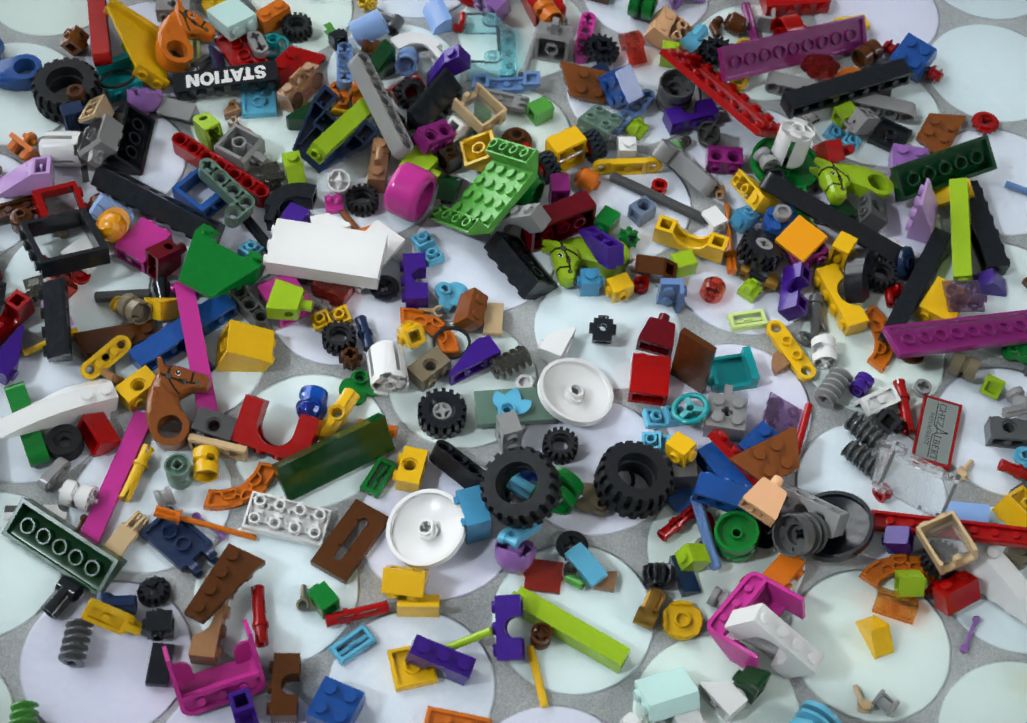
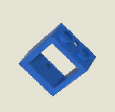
M197 168L172 187L173 197L211 218L226 206L227 203L215 193L200 205L186 194L199 182L211 189L199 178Z

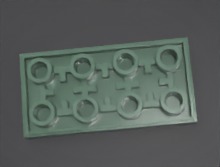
M537 387L517 388L520 392L521 400L527 399L532 401L528 412L517 415L521 425L555 423L556 418L542 405ZM512 389L474 391L477 428L496 426L498 408L493 404V395L496 391L505 395Z

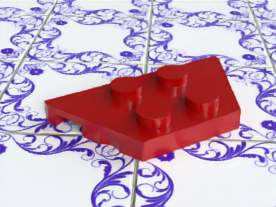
M290 45L275 59L279 67L281 87L288 83L289 77L306 62L320 66L325 61L326 56Z

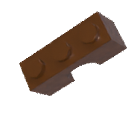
M274 653V660L269 662V674H272V681H268V694H271V702L266 704V715H270L271 723H298V694H287L283 691V688L290 682H300L301 655L300 653Z

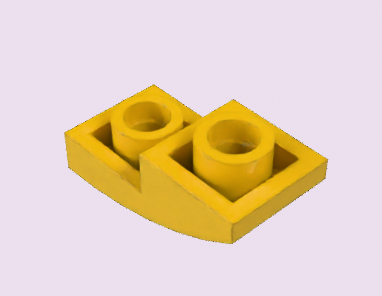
M346 304L330 311L325 308L309 315L316 332L324 331V326L328 327L327 323L329 322L333 324V320H337V323L343 320L344 324L346 321L349 324L353 322Z

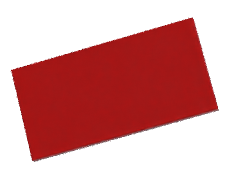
M673 48L661 49L659 54L754 135L776 138L781 123L777 124L773 121L774 117L771 114L764 113L761 110L762 107L755 102L752 103L747 94L740 93L735 84L722 82L721 73H716L711 64L704 63L702 61L703 58L699 54H692L689 51L683 52L680 49L676 51Z

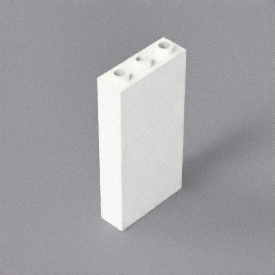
M277 218L276 224L272 225V239H268V253L264 254L263 257L266 273L378 290L387 250L388 234Z

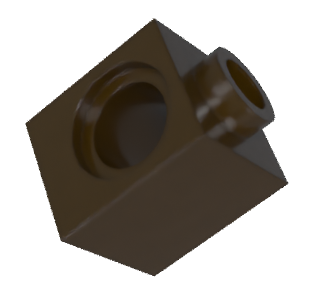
M451 143L438 150V165L447 175H450L462 168L463 154Z

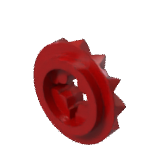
M977 112L971 120L972 127L976 128V132L982 131V134L987 132L990 135L992 132H996L999 127L997 117L989 112Z

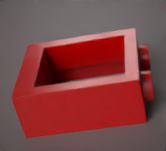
M76 180L33 190L32 202L38 218L49 216L43 199L72 192L78 208H86L89 212L87 202H84L82 199V188L77 186Z

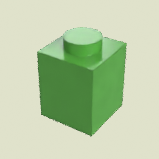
M545 96L527 103L526 116L535 126L553 118L554 105Z

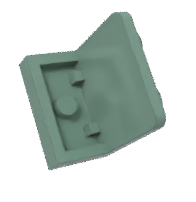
M594 105L578 118L576 127L582 133L592 128L596 129L603 136L602 139L603 141L605 140V146H607L610 134L623 123L624 119L600 105Z

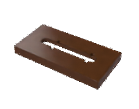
M356 499L311 559V565L346 584L385 530L389 517ZM367 520V525L357 536L348 551L340 560H335V555L359 522Z

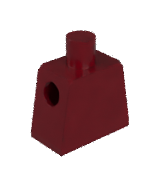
M166 239L146 248V274L155 279L157 277L167 278L181 266V255L187 252L185 244L180 242L176 245L170 239Z
M660 313L658 318L649 317L638 336L637 350L671 358L674 346L675 324L669 322L670 316L668 314Z

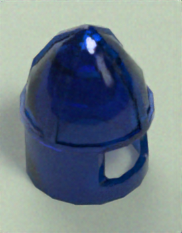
M317 385L302 387L299 391L300 400L296 403L298 417H300V414H308L323 420L328 410L329 395L327 390Z

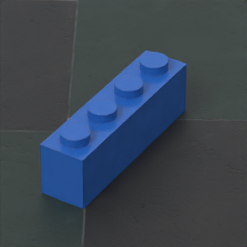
M713 442L697 450L696 462L703 472H711L717 477L729 478L736 483L753 486L746 476L734 464L732 465L728 461L725 454Z
M701 471L696 480L691 500L725 512L736 510L747 512L739 507L738 504L753 486L742 485L732 479L720 478L714 473ZM754 517V519L756 520V522L765 524V523H763L762 521H760L759 519H757L756 517Z

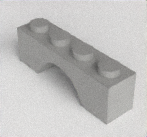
M540 203L516 205L490 234L493 236L497 231L508 233L513 225L520 226L529 233H539L544 231L552 219Z

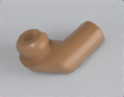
M718 183L713 192H716L715 196L718 200H723L725 198V186Z

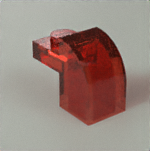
M639 30L618 35L621 51L626 50L631 66L647 62L644 45L646 44Z

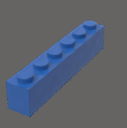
M227 294L198 304L204 337L238 315L236 303ZM180 317L171 324L165 325L157 333L150 335L140 344L134 345L128 351L130 362L137 370L146 365L153 371L158 368L157 357L162 356L166 363L183 351L182 346L185 344Z

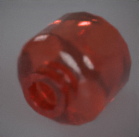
M717 276L707 277L700 288V296L707 303H718L723 298L726 285Z

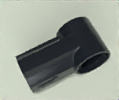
M67 575L63 576L57 582L53 594L41 606L42 611L50 618L57 619L71 602H76L81 597L84 587Z

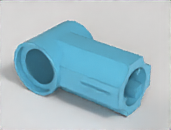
M699 23L679 42L687 51L692 53L709 34V28L705 24Z
M518 473L509 480L506 487L514 495L527 501L532 496L535 485L520 477Z

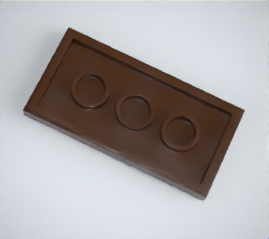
M683 328L679 334L670 374L695 391L703 394L706 390L717 348L690 330Z

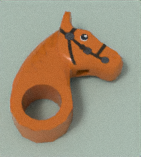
M177 0L174 11L164 19L157 33L155 53L158 64L169 72L182 73L188 69L194 54L189 40L197 39L204 43H210L216 35L215 28L195 12L185 10L182 1ZM168 51L177 52L181 55V58L174 57Z

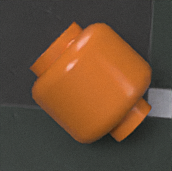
M588 167L583 168V170L580 168L574 178L575 186L582 191L586 190L588 193H591L593 190L597 191L601 184V181H599L600 175Z

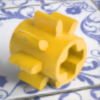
M357 0L358 7L366 12H369V9L374 10L378 4L377 0Z

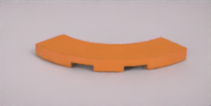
M872 304L865 311L869 319L867 326L870 328L874 338V350L867 363L882 374L892 358L893 350L890 345L878 340L887 319Z
M400 307L401 323L408 320L420 323L425 333L432 337V339L438 330L447 327L446 323L440 318L424 313L423 310ZM451 330L444 331L438 335L436 344L445 355L455 356L460 354L458 341Z
M259 462L253 474L246 479V482L236 488L209 489L203 506L204 510L224 511L248 504L252 491L264 493L274 481L276 474L272 464Z
M894 554L868 565L860 573L859 578L876 589L885 580L895 577V570H920L928 582L934 581L935 575L932 574L930 577L928 576L929 571H923V567L920 566V556Z

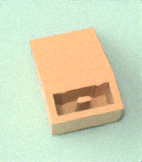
M664 5L654 14L643 37L655 47L662 49L663 40L679 42L694 27ZM680 43L679 49L683 52H686L687 50Z

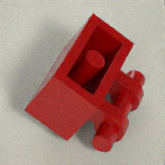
M841 138L816 144L812 146V150L818 158L832 163H839L846 156L851 155L855 147L853 145L842 146Z
M957 570L949 578L946 575L945 579L934 580L929 583L927 589H924L926 595L933 593L935 608L948 617L981 599L978 578L965 570L961 572Z

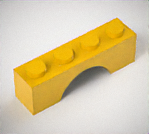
M660 215L654 228L652 241L680 251L691 249L695 256L721 264L730 237L711 232L706 236H695L683 230L678 220Z
M833 263L816 268L812 278L813 284L818 288L820 294L824 296V302L829 307L830 314L837 321L839 330H842L845 337L865 331L869 319L863 308L859 305L845 302L838 294L837 290L840 288L844 276L837 264Z

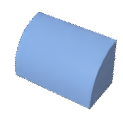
M430 0L423 8V14L432 34L436 35L452 31V17L444 0Z
M378 9L348 23L349 29L359 47L362 46V39H368L372 42L390 33L387 22Z
M949 501L944 509V512L947 513L953 510L959 520L985 523L990 521L989 504Z

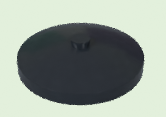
M825 491L815 494L814 496L849 512L850 515L842 536L834 537L833 539L828 538L825 547L819 553L807 556L821 562L836 563L854 558L863 552L870 544L875 529L873 514L869 506L858 496L844 491Z

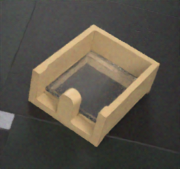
M479 82L476 83L473 93L470 94L466 91L463 94L462 101L455 98L451 108L478 134L490 129L493 130L496 125H501L506 120L505 116L508 110Z
M953 510L948 513L943 512L937 518L930 521H923L916 527V536L933 561L940 576L978 559V548Z

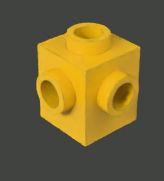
M408 320L401 323V327L396 328L398 333L396 335L397 341L406 348L415 349L427 341L425 330L420 323Z

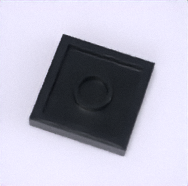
M881 117L880 123L874 128L867 143L890 153L893 143L906 145L913 130Z

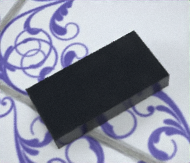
M153 643L145 680L146 686L168 688L170 674L162 647H167L172 663L175 652L174 644Z

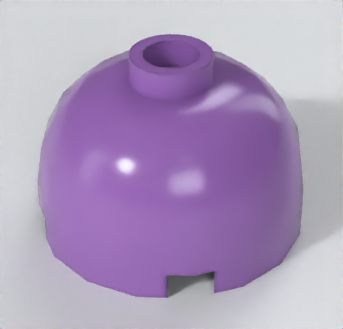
M146 87L127 89L128 103L147 115L158 109L163 98V91L160 89H155V92Z
M527 539L520 544L518 549L510 547V544H501L496 541L494 555L497 564L506 572L517 574L532 565L537 548H534V543Z

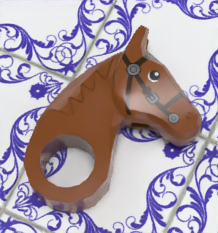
M162 356L157 357L158 373L150 386L147 396L146 422L157 446L165 451H178L186 447L189 433H192V426L181 407L180 401L191 394L207 393L211 387V381L208 375L181 366L166 365ZM178 421L182 424V430L178 436L167 439L160 435L161 428L165 423Z

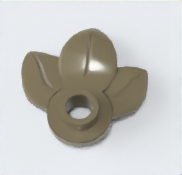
M583 483V497L576 500L575 507L583 513L593 512L597 516L607 515L610 512L608 510L609 507L607 505L604 507L598 506V504H602L600 501L601 497H597L594 484Z

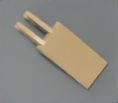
M139 510L136 511L125 523L122 522L104 546L122 557L133 541L139 537L138 532L148 524L150 518L146 515L143 516V513H140Z

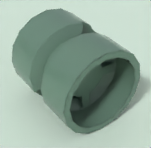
M175 453L166 458L164 469L169 485L177 490L188 488L194 480L189 458L182 453Z

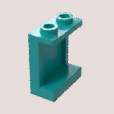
M128 53L112 57L113 64L95 67L99 80L104 74L113 70L128 69L134 71ZM129 73L112 74L106 77L103 83L106 85L122 84L128 81L132 75ZM135 77L130 84L116 89L104 88L110 102L114 103L127 98V89L143 87L142 80Z
M750 346L742 347V351L739 354L714 357L707 386L711 387L712 392L723 393L725 384L733 385V391L757 388L760 376Z

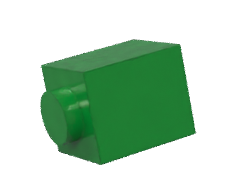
M605 205L594 218L593 226L611 235L619 225L621 213Z
M325 581L313 585L309 592H307L308 602L322 619H325L324 614H331L340 608L339 597Z

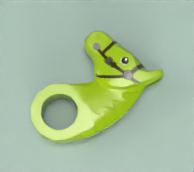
M817 157L814 159V163L820 168L809 167V172L819 178V186L832 205L839 206L845 201L847 197L846 189L851 191L858 199L871 190L886 201L894 190L893 182L888 176L864 166L832 163Z
M582 237L571 238L561 242L549 239L542 241V245L545 247L541 248V252L550 256L551 266L559 284L564 288H571L575 285L576 272L581 266L599 268V275L610 278L624 273L630 259L629 248L624 242H621L624 244V265L618 266L615 269H606L597 262Z

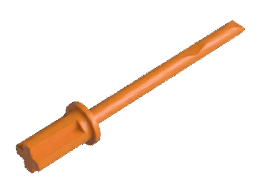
M725 202V217L728 219L726 233L727 237L730 238L728 251L725 252L724 258L726 259L727 274L736 275L738 271L737 251L733 250L732 227L729 224L731 219L730 206Z
M156 506L153 515L157 518L172 521L177 526L182 521L254 541L257 539L255 534L182 515V509L176 511Z

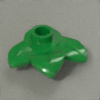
M1027 343L1003 346L1002 357L1007 361L1017 360L1022 364H1027Z
M356 370L351 374L350 378L344 379L339 386V394L342 393L344 388H351L359 394L360 398L356 403L357 406L362 405L366 401L367 396H377L371 388L369 375L364 370Z

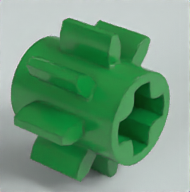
M630 226L627 227V230L621 228V232L616 237L619 238V241L624 242L628 248L630 246L636 248L637 242L640 241L637 236L639 232L633 230Z

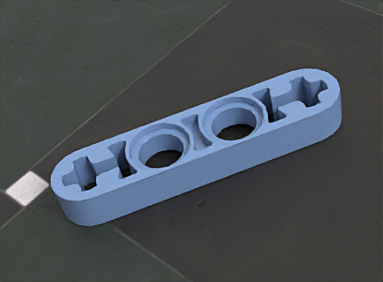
M339 42L337 45L336 85L341 90H349L352 87L353 76L348 68V62L352 59V45L348 42Z
M650 89L642 90L643 97L627 104L617 113L619 117L623 118V115H629L631 118H623V123L611 134H622L633 119L637 120V117H640L652 106L655 100V92ZM639 105L641 109H635L633 106Z

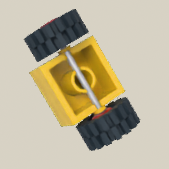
M576 125L549 136L545 142V151L539 153V179L543 180L545 185H549L550 174H562V172L583 163L586 158L591 163L605 158L608 151L606 150L607 146H605L606 142L602 139L603 136L593 128L582 133Z

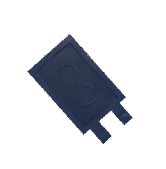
M156 518L140 532V536L182 573L188 569L197 579L204 574L201 571L202 567L195 562L203 555L212 565L219 559L217 552L211 548L213 542L190 523L180 521L177 526L172 521Z

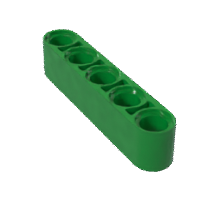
M23 381L4 387L12 413L31 404ZM41 430L20 435L31 468L51 461Z

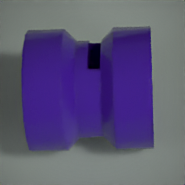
M859 372L855 377V381H852L849 385L850 393L857 398L866 396L868 389L874 385V378L867 372Z

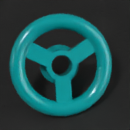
M280 33L263 35L269 50L279 51L276 54L269 53L266 58L276 59L290 46L289 39ZM280 39L285 42V48L280 45Z
M694 392L679 396L671 407L673 418L684 425L700 423L708 416L710 411V404L707 398L702 394ZM690 398L699 399L704 404V407L696 406L691 402ZM682 401H685V410L678 415L677 407Z

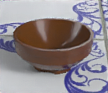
M519 127L507 129L501 136V139L521 145L529 142L532 146V138L529 132ZM519 133L522 136L520 138H514L512 134Z

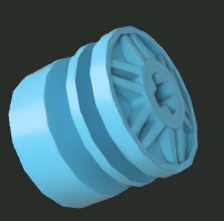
M805 700L796 712V717L792 718L789 722L841 723L833 711L812 700Z

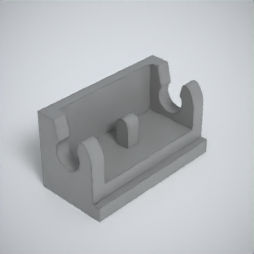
M163 96L156 113L160 118L167 116L187 121V123H190L189 125L193 126L192 119L195 115L199 114L196 104Z

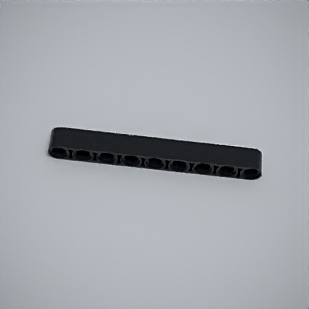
M767 171L758 186L761 190L793 206L796 210L838 234L841 231L851 234L858 239L856 244L865 249H871V251H878L879 257L884 258L886 261L888 259L891 264L894 263L897 266L902 246L781 177Z
M937 227L934 228L884 326L906 324L909 322L951 238V233ZM881 331L878 340L889 345Z

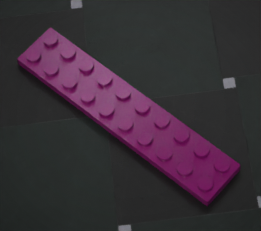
M865 15L719 47L717 49L721 81L729 82L850 53L867 42Z
M1027 310L888 325L883 327L882 333L898 359L1026 344Z

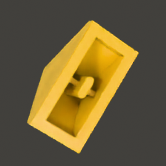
M144 297V300L152 307L151 319L164 321L180 317L177 298Z
M876 615L856 621V625L874 660L894 653L888 623Z

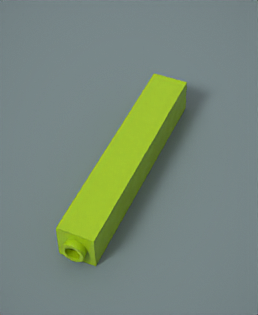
M362 97L312 142L306 153L319 165L344 143L365 119L368 120L372 117L364 98Z
M967 177L949 179L954 284L962 286L973 283L970 198Z
M522 586L517 592L514 591L511 594L523 596L524 617L522 619L532 625L539 622L548 624L552 629L553 637L619 674L629 657L631 648Z

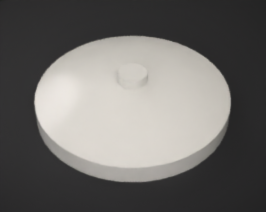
M562 358L549 363L543 369L537 383L538 396L544 408L553 417L569 425L583 427L597 424L607 416L613 404V389L607 377L597 367L580 359Z
M422 489L404 497L392 510L386 525V539L392 553L402 563L419 569L436 567L451 559L462 546L467 532L466 526L463 527L460 522L464 518L460 504L455 505L452 495L438 489Z

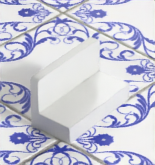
M892 383L860 398L852 404L854 407L860 404L868 417L881 411L883 408L885 409L900 402L901 398Z

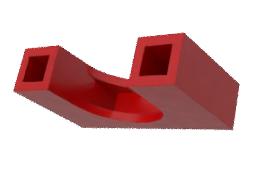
M759 0L764 16H770L772 8H776L775 18L796 13L799 16L828 13L831 0Z
M246 394L230 439L235 441L236 444L255 448V453L261 455L269 453L273 455V459L280 461L317 443L324 420L308 414H300L293 437L286 444L277 446L266 439L262 428L270 401Z

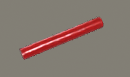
M805 403L797 433L799 454L813 407L811 403Z

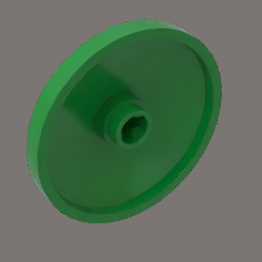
M775 138L762 139L755 145L750 157L751 169L760 182L765 174L760 168V163L754 160L753 155L758 149L765 146L771 151ZM791 141L782 166L776 164L774 168H783L789 183L800 189L802 186H806L808 190L818 179L817 176L809 172L810 166L820 168L814 163L817 155L809 148L804 163L800 167L794 169L786 168L794 142Z

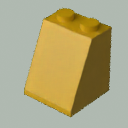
M230 319L218 337L214 371L266 372L268 367L273 365L275 355H273V349L276 345L274 330Z

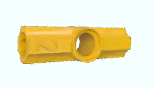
M344 388L335 404L328 408V415L324 419L318 438L319 441L338 433L339 429L346 425L348 415L360 398L355 390Z

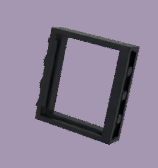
M86 208L19 222L20 230H18L20 241H23L24 249L28 251L29 259L34 263L35 271H39L43 279L110 263L109 247ZM82 226L93 246L91 249L45 259L34 237Z

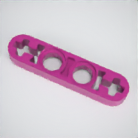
M585 12L581 15L573 60L577 64H585L588 61L587 53L583 51L585 47L579 43L585 42L588 36L591 37L594 32L596 16L591 12ZM583 30H587V31H589L590 33L584 34V33H582V31H583Z

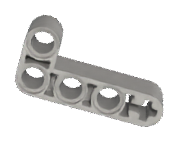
M661 139L651 153L659 161L667 163L694 188L707 197L719 183L718 180L671 141Z

